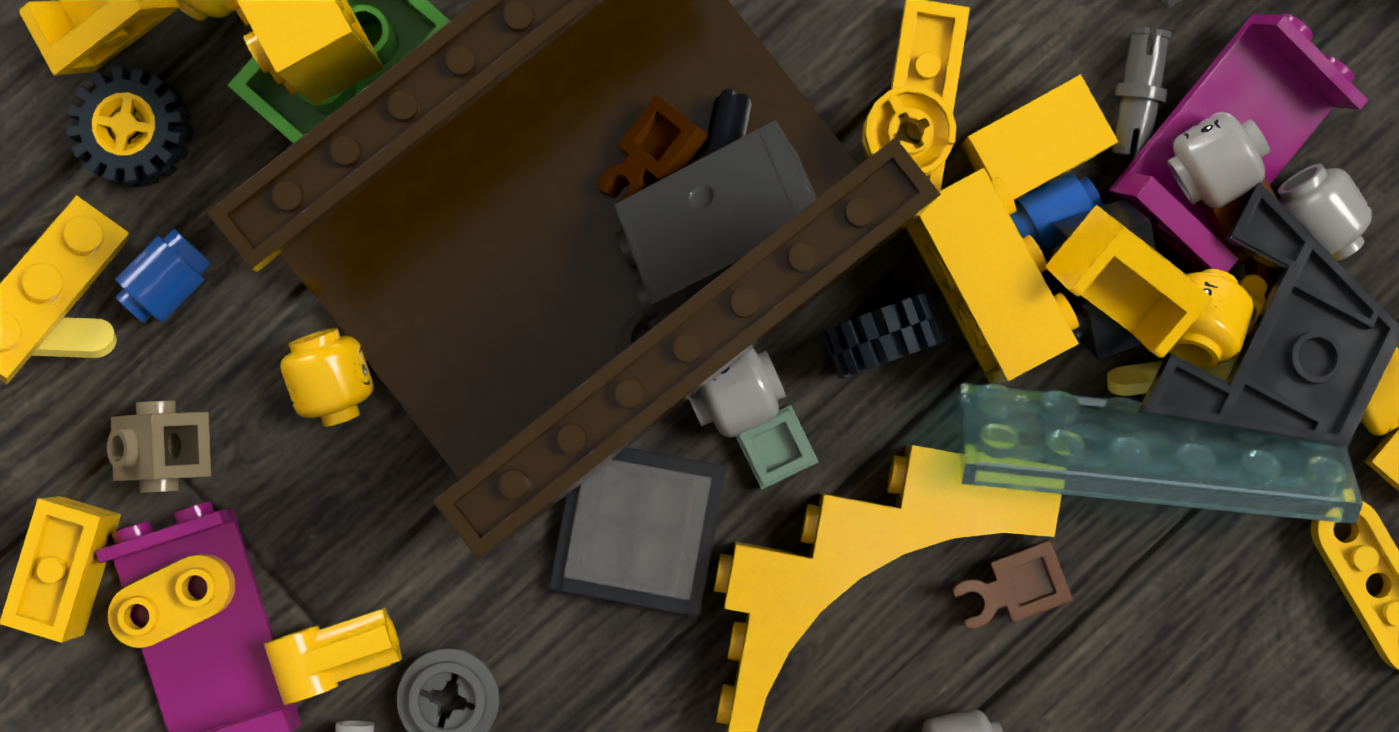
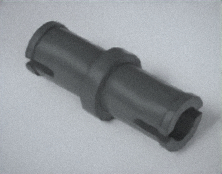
M1150 27L1130 28L1131 38L1123 83H1117L1115 97L1121 100L1115 131L1118 143L1111 147L1110 152L1113 155L1127 157L1130 154L1133 131L1136 132L1132 158L1137 156L1154 135L1159 104H1165L1167 89L1161 87L1168 44L1172 36L1170 31L1156 28L1155 33H1152L1149 55H1147L1146 49Z

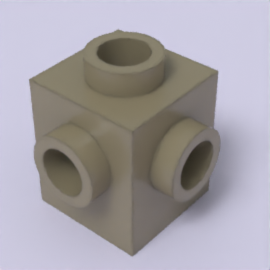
M176 401L136 402V415L111 417V433L107 442V453L110 463L113 465V481L139 480V493L179 491V478L211 476L209 412L176 413Z

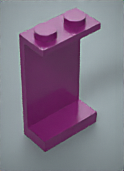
M1287 13L1282 15L1252 14L1108 190L1118 201L1122 199L1127 200L1151 220L1153 234L1193 271L1202 272L1207 269H1219L1229 272L1239 258L1216 237L1200 207L1204 203L1199 201L1194 205L1191 204L1168 167L1167 160L1174 157L1173 142L1178 135L1218 112L1231 114L1240 124L1250 119L1253 120L1264 135L1271 150L1269 154L1261 158L1265 167V177L1270 185L1333 107L1361 110L1368 101L1352 84L1355 79L1352 71L1339 60L1324 55L1310 41L1313 38V33L1309 27L1293 15Z
M211 501L174 512L176 525L153 532L150 521L113 532L115 545L96 550L95 552L99 563L114 560L122 589L181 559L197 554H211L221 558L231 568L235 578L234 596L230 604L222 612L157 644L141 648L167 731L293 732L299 728L302 723L295 703L283 705L264 647V643L275 640L234 509L214 512ZM194 575L188 583L189 593L194 598H204L208 589L207 583L202 577ZM135 604L130 613L132 621L139 627H145L149 621V612L143 605Z

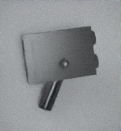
M726 89L721 92L720 96L714 99L707 133L709 137L705 142L702 159L614 204L623 230L615 234L616 240L628 263L633 268L637 266L642 279L634 283V288L640 303L651 318L660 314L665 319L817 199L798 153L776 120L746 135L752 106L751 100L746 94L737 93L733 89Z

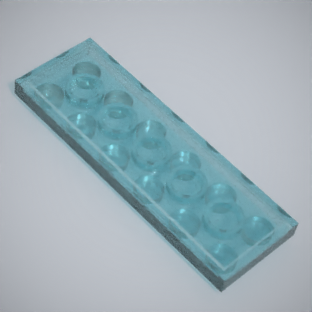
M961 383L957 407L962 484L1356 524L1363 505L1346 446L1334 447L1140 414L1137 412L1142 402L1125 397L1110 399L1071 395L1057 390L1041 392L1012 389L998 384L983 386Z

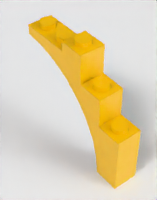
M906 445L904 457L893 456L889 472L887 493L897 494L895 507L821 493L818 506L807 504L803 521L801 542L811 544L809 555L735 541L733 555L720 554L714 591L726 593L724 609L748 614L746 623L734 621L727 659L739 661L735 685H722L716 722L727 724L726 732H757L766 697L789 652L827 606L859 579L896 558L953 538L997 533L1054 537L1065 473L921 446Z

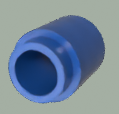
M1067 171L1014 200L1016 212L1011 214L1010 217L1021 237L1032 236L1043 255L1050 253L1051 248L1057 247L1053 222L1092 210L1096 205L1101 207L1103 202L1097 189L1088 177L1085 176L1078 180L1072 172Z
M173 229L164 239L157 236L115 278L124 288L116 298L141 322L145 323L153 315L163 323L205 281L201 274L212 263L176 229Z

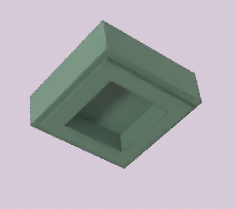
M791 405L779 410V413L773 420L735 436L761 490L818 463V459Z

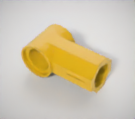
M386 608L323 629L316 625L264 643L283 705L324 693L338 687L337 682L390 666L392 663L402 659L399 639Z

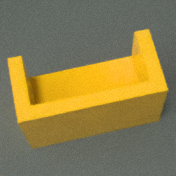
M177 0L34 1L25 4L19 9V13L52 74L55 76L97 71L179 9L180 5Z
M1080 74L968 136L961 144V147L975 172L984 168L990 180L999 177L1006 185L1013 200L1103 153L1118 143V140Z
M1098 205L1092 209L1045 266L1070 292L1076 296H1083L1131 332L1158 358H1162L1168 353L1214 299L1184 272Z
M61 496L38 498L0 624L61 643L84 636L107 563H99L95 551L112 546L114 540L112 533L117 530L121 514Z

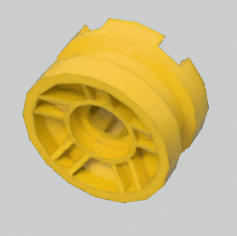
M905 85L889 90L874 103L863 124L862 145L866 158L868 159L895 138L898 133V127L901 124L912 123L919 129V142L915 146L913 143L905 141L900 143L928 177L943 164L955 144L956 123L952 110L939 94L925 87Z

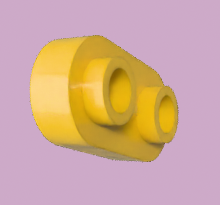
M197 554L181 559L121 589L113 597L109 605L108 623L110 629L119 641L131 647L144 648L157 644L222 612L230 604L234 596L235 578L233 572L225 561L211 554ZM194 575L202 577L207 583V593L202 599L194 598L189 593L188 583ZM135 604L143 605L149 612V621L145 627H139L131 620L130 613Z

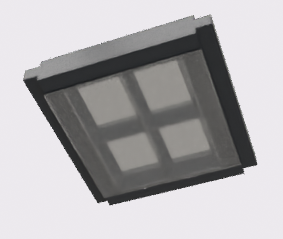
M628 447L566 495L549 589L699 616L727 466Z

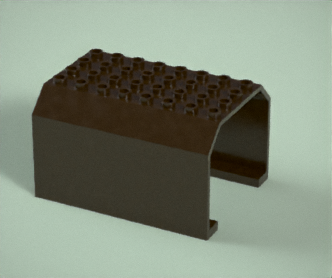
M477 0L206 213L251 270L258 272L278 256L318 298L343 332L359 342L365 360L459 478L458 482L433 500V503L477 559H480L512 539L914 222L941 194L896 137L862 164L858 165L728 0ZM733 89L737 93L746 94L752 104L746 135L776 120L798 153L817 199L616 356V343L622 328L643 307L634 288V283L642 278L637 266L633 268L624 257L615 236L617 232L623 230L614 204L620 202L621 198L627 193L629 183L623 186L620 193L613 198L597 187L599 179L609 167L623 163L629 155L617 144L655 94L666 100L706 133H708L714 99L720 96L723 90ZM705 142L686 166L702 159Z

